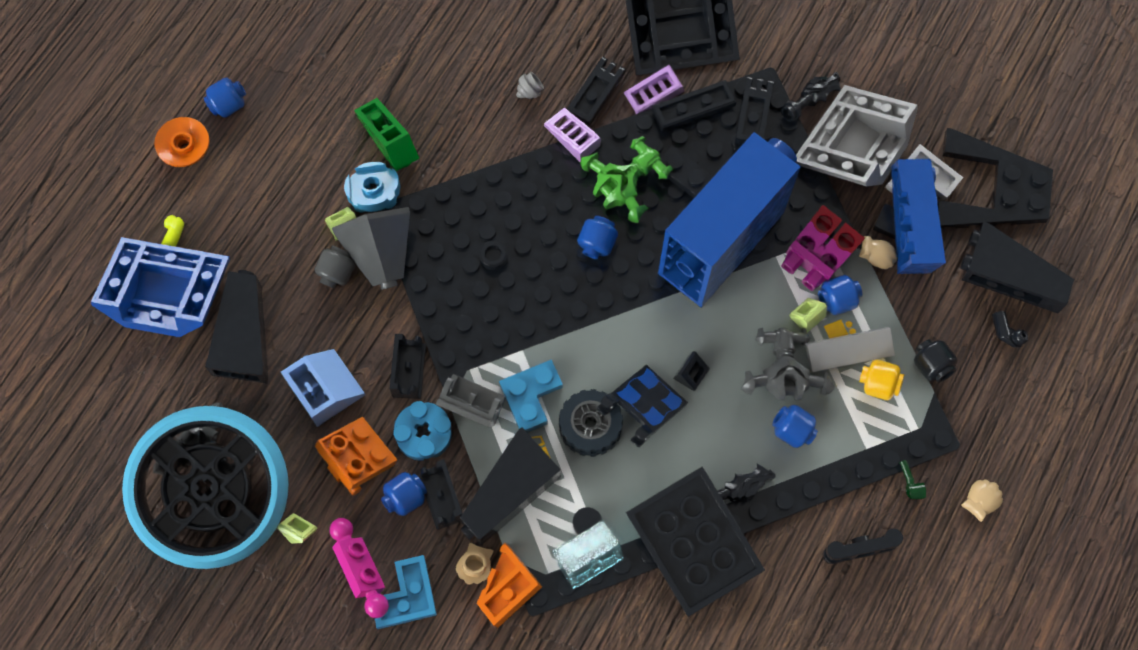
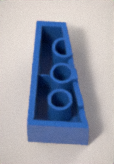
M898 159L891 166L896 255L898 257L897 274L932 273L946 263L934 184L936 180L935 168L932 167L931 159Z

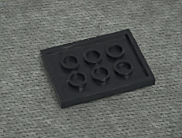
M703 466L626 511L628 518L688 617L765 571Z

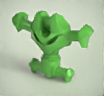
M643 136L632 140L630 148L636 150L639 155L634 157L629 165L621 166L612 163L604 165L598 160V152L581 158L583 170L589 171L592 169L598 173V180L594 187L593 195L595 197H599L602 194L606 196L603 203L606 209L626 204L629 209L628 220L632 223H639L640 217L649 209L646 205L639 206L635 199L638 196L636 192L637 178L643 175L646 176L649 171L654 169L659 175V179H667L669 173L673 170L671 165L666 167L662 163L657 150L649 148L644 143L646 138Z

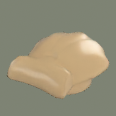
M864 236L865 239L862 242L859 256L867 259L871 265L881 269L893 267L898 259L894 247L887 241L872 240L871 237Z
M986 479L977 480L971 486L967 500L961 505L982 522L987 514L994 512L1001 506L1003 502L1002 491L999 490V486L995 482H989Z
M469 543L467 552L456 565V572L459 578L463 579L468 585L473 583L480 584L482 581H485L490 573V558L493 550Z

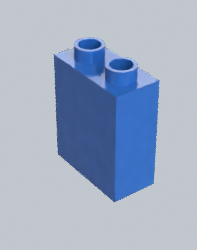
M754 132L665 230L658 274L702 308L784 214L801 167L796 163L797 157L794 151L779 139L772 138L767 142Z

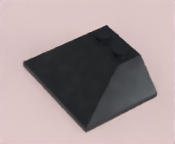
M625 0L636 76L656 73L668 65L671 66L672 70L740 60L732 0Z

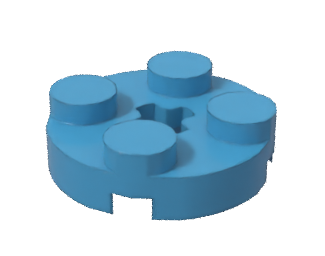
M368 162L355 168L356 172L351 177L348 175L346 178L344 190L347 199L353 205L354 210L359 213L375 212L385 208L389 209L397 203L396 198L400 193L401 187L398 175L393 168L392 170L387 168L386 164L382 162ZM370 184H376L377 188L368 190L371 186Z
M416 401L398 415L394 425V437L399 449L407 457L414 460L435 458L444 453L451 442V422L446 412L439 406L429 402ZM428 425L430 435H423L421 438L417 437V427Z

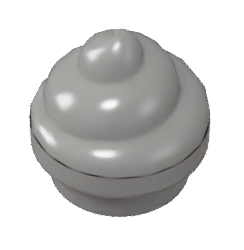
M533 72L527 75L523 74L518 80L519 85L517 86L518 92L516 96L528 99L537 98L541 95L540 91L544 89V86Z

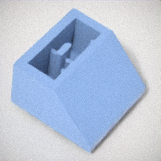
M334 349L304 356L281 371L284 379L317 427L365 396L364 391Z

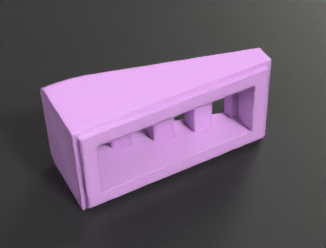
M668 65L628 89L624 94L636 114L652 109L653 105L670 100L685 91L671 66ZM667 79L671 84V87L668 89L663 82ZM658 84L663 92L658 94L654 85ZM648 88L654 96L650 100L644 92ZM638 93L645 102L641 105L634 96Z
M563 108L544 123V126L579 162H581L582 157L589 156L600 147L601 138L566 108ZM565 118L567 121L557 128L555 124ZM570 125L573 126L566 134L562 132ZM578 131L580 134L572 140L570 137ZM585 138L586 141L579 146L577 143Z

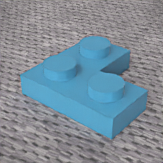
M552 359L499 381L504 396H507L506 401L519 429L523 427L526 432H530L548 424L538 398L563 388L562 381Z
M424 555L395 562L400 591L383 595L388 600L389 609L383 617L375 618L377 629L437 615Z

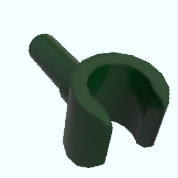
M907 460L900 461L907 483L906 495L910 499L926 498L924 483H914Z

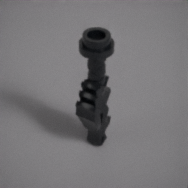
M835 72L828 78L826 76L814 77L803 88L801 98L798 101H788L783 105L781 109L783 118L789 122L796 121L801 117V110L804 107L815 106L818 101L826 102L828 94L832 91L840 92L839 74Z
M757 464V468L752 473L743 475L735 473L734 480L725 482L724 488L718 490V493L723 501L729 499L731 502L734 500L739 502L741 499L747 501L755 496L765 485L766 481L775 479L776 475L771 469L768 471L763 466Z

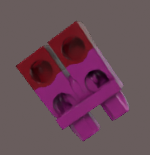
M824 205L821 206L796 240L790 245L785 253L787 256L781 265L784 270L792 275L800 266L807 270L809 273L802 280V283L811 291H814L823 282L829 280L865 239V237L845 222L826 245L827 239L843 220Z

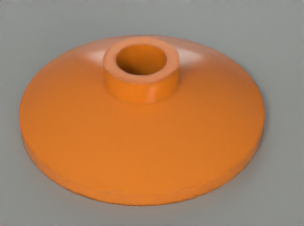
M178 117L166 122L158 130L154 145L156 153L163 162L174 167H187L197 163L204 157L209 148L210 139L205 126L201 122L190 117ZM183 144H189L187 147L180 149Z

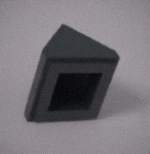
M693 351L688 355L673 379L695 391L710 368L697 352Z

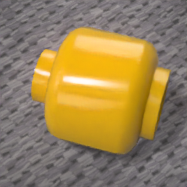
M876 359L872 361L870 367H863L859 382L864 383L865 394L883 400H891L894 395L899 396L905 375L901 374V369L898 365Z

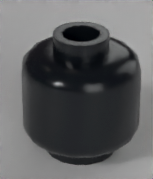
M928 339L916 348L918 353L914 358V363L928 381L940 383L956 372L957 357L944 341L937 340L932 342Z

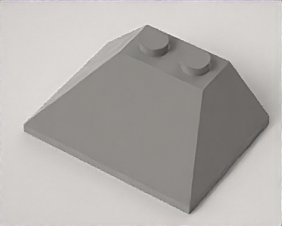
M844 85L796 154V163L799 166L863 186L882 185L891 172V166L901 157L908 146L918 106L913 103Z

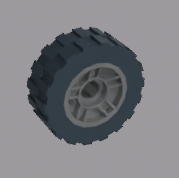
M591 389L590 391L581 390L580 393H574L568 401L564 402L563 409L560 410L559 432L563 437L565 445H568L574 453L578 452L582 456L591 455V457H596L598 454L603 455L607 453V450L612 449L616 441H619L623 426V415H621L620 406L616 405L606 416L597 410L602 398L607 393L596 391V389ZM587 418H589L590 421H597L596 425L594 427H588L586 425Z

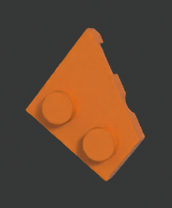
M506 543L501 546L499 551L502 554L496 568L491 569L487 578V586L482 590L477 601V605L497 628L542 588L541 584Z

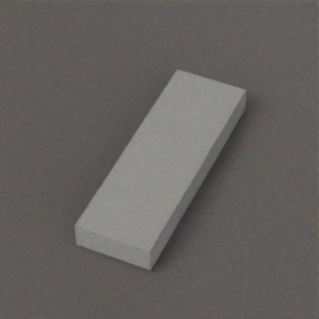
M890 327L805 343L811 372L895 356Z

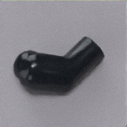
M1005 311L992 314L998 339L1014 348L1021 347L1028 341L1026 331L1014 330L1009 327Z

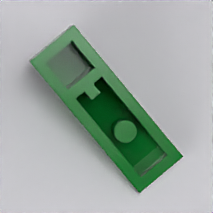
M378 98L354 110L385 159L395 171L408 167L412 162L419 159L409 133Z

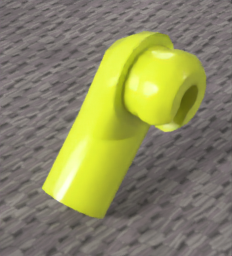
M170 215L164 221V227L168 231L161 244L176 247L184 228V222L180 217L176 218L174 215Z

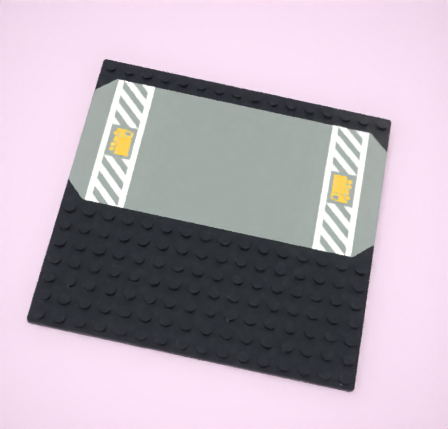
M770 67L747 75L753 77L752 87H756L758 78L763 79V89H766L768 80L774 81L764 140L768 142L772 138L779 139L797 154L807 140L808 135L800 119L789 122L783 118L781 109L790 99L775 69ZM747 76L727 82L737 101L735 107L665 132H661L652 109L593 129L601 138L600 147L590 155L598 152V160L604 165L609 163L621 166L629 165L632 163V159L639 155L636 150L630 148L632 140L643 136L646 138L644 143L649 148L657 150L660 158L674 146L711 175L715 176L743 145L735 143ZM583 138L577 144L580 146L586 141V139ZM560 142L397 198V203L392 208L376 211L381 212L409 207L410 219L402 282L442 387H444L448 377L451 378L453 374H456L504 395L499 385L500 380L551 359L562 381L563 388L538 398L548 424L527 432L561 469V477L498 531L502 545L506 543L512 548L542 586L525 603L528 614L532 617L657 569V564L628 518L626 511L703 466L717 491L724 488L725 482L734 480L735 473L741 475L752 473L757 468V464L763 466L768 471L771 469L775 473L776 478L766 481L765 485L752 499L747 501L741 499L739 502L736 500L731 502L729 499L724 500L743 534H746L903 472L900 461L907 460L911 469L954 452L960 446L930 382L914 363L916 354L872 265L867 259L859 256L862 248L861 244L830 278L847 275L853 281L859 282L863 295L859 297L858 307L840 315H833L827 311L826 317L808 332L811 338L809 342L890 327L895 356L877 360L898 365L901 369V374L905 375L899 396L894 395L891 400H883L865 394L864 383L859 382L863 367H870L873 360L816 372L810 371V375L823 377L825 372H828V376L835 389L827 395L820 394V388L811 386L804 392L801 400H794L793 396H785L784 400L776 399L767 390L766 386L756 387L751 395L741 390L745 381L746 371H750L753 376L763 375V370L772 366L777 360L773 354L774 343H763L760 345L755 340L758 329L763 328L764 332H774L779 328H787L792 332H801L802 329L790 318V313L807 298L819 301L818 291L821 290V285L814 291H811L802 283V280L809 273L807 270L800 266L792 275L781 267L787 256L785 253L790 245L796 240L822 205L826 206L843 220L827 239L826 245L845 222L853 228L825 173L800 167L784 214L702 308L658 274L665 230L694 198L669 179H659V175L654 169L649 171L646 176L643 175L637 178L636 192L638 196L635 199L639 206L646 205L649 208L640 217L639 223H632L628 220L629 209L626 204L606 209L603 206L606 196L604 194L599 197L593 195V190L598 180V173L592 169L589 171L583 170L581 162ZM595 216H601L612 221L615 224L614 228L618 232V237L610 255L599 256L598 259H592L582 253L583 248L577 242L584 222L587 219H594ZM498 241L506 247L508 258L502 268L489 270L481 264L479 252L486 242ZM793 343L796 349L793 355L794 359L809 369L806 346L801 343ZM693 351L697 352L710 368L695 391L673 379L688 355ZM645 365H648L688 402L680 412L657 430L641 447L634 445L631 442V438L635 436L636 430L642 425L621 406L623 426L620 439L616 441L612 449L607 450V453L603 455L598 454L596 457H591V455L582 456L578 452L574 453L568 445H565L563 437L559 432L560 410L563 409L564 402L568 401L571 395L580 393L581 390L590 391L591 389H596L599 392L603 391L607 394L612 393ZM506 399L495 426L491 427L484 426L452 412L480 487L519 430ZM791 405H798L815 417V429L818 432L811 444L807 445L805 443L799 448H794L775 436V427L772 426V423L782 407L786 406L788 408ZM587 418L586 425L588 427H594L597 421H590V419ZM581 508H593L602 517V528L598 535L593 538H582L573 529V517Z

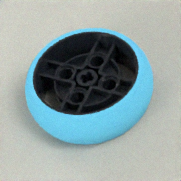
M200 406L183 409L163 418L141 437L128 459L123 477L122 491L128 520L137 536L149 549L165 560L177 565L196 569H210L239 562L257 551L271 537L283 516L288 498L289 484L283 455L274 439L261 425L248 416L228 408ZM200 427L221 428L237 434L227 446L213 442H202L186 447L175 437L184 431ZM257 455H259L263 463L267 478L266 500L259 516L248 506L252 492V481L247 465ZM224 457H231L235 461V469L230 474L224 473L220 468V462ZM182 458H187L192 464V469L187 475H183L177 470V463ZM153 459L164 468L160 483V493L165 509L155 519L150 511L146 497V480ZM201 480L204 482L210 480L213 483L210 486V489L213 491L211 494L208 492L202 494L200 492L202 488ZM226 499L233 501L236 506V511L232 516H226L221 512V503ZM181 501H187L192 506V513L189 517L179 515L177 506ZM186 528L197 532H213L227 528L237 537V539L216 547H196L176 540Z

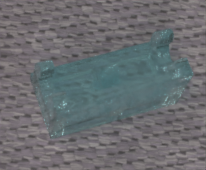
M603 520L552 551L553 556L558 562V567L573 590L624 559L620 543Z

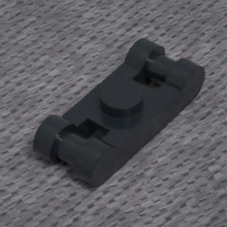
M890 529L882 537L870 539L869 535L856 537L851 540L852 544L843 545L841 542L833 541L823 551V559L829 564H836L891 552L902 543L903 535L898 529Z

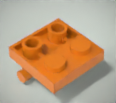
M363 417L319 439L315 445L318 453L328 464L327 469L337 482L344 484L352 496L361 491V484L393 467L397 462V458Z

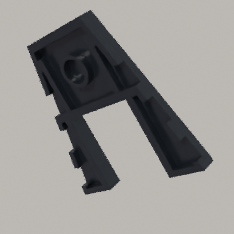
M947 128L944 136L942 156L996 165L992 209L940 200L937 205L941 229L943 227L955 226L956 228H969L971 225H982L983 222L996 226L1002 223L1019 225L1046 223L1048 221L1053 169L954 129Z

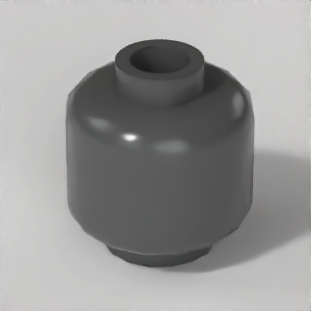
M332 245L331 249L326 248L322 250L314 271L316 275L321 277L320 283L335 289L337 284L346 285L349 282L356 263L347 251Z

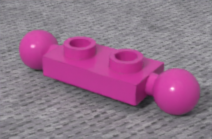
M337 518L331 523L329 528L331 537L337 541L332 548L355 598L366 597L364 605L366 613L372 618H381L389 609L387 598L380 594L386 587L363 538H352V523L346 518Z

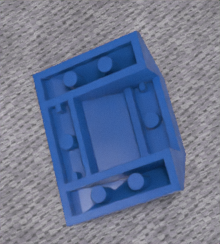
M121 237L91 300V304L125 328L181 337L203 326L230 258L225 255Z

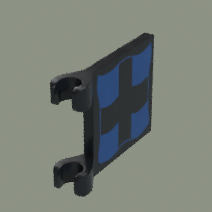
M645 365L612 393L604 396L597 410L606 416L619 404L642 425L636 430L635 436L631 438V442L634 445L641 447L657 430L680 412L688 402L648 365Z

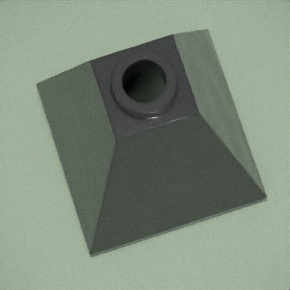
M409 207L365 214L332 228L334 235L372 286L380 285L381 290L398 286L396 280L404 278L410 219Z

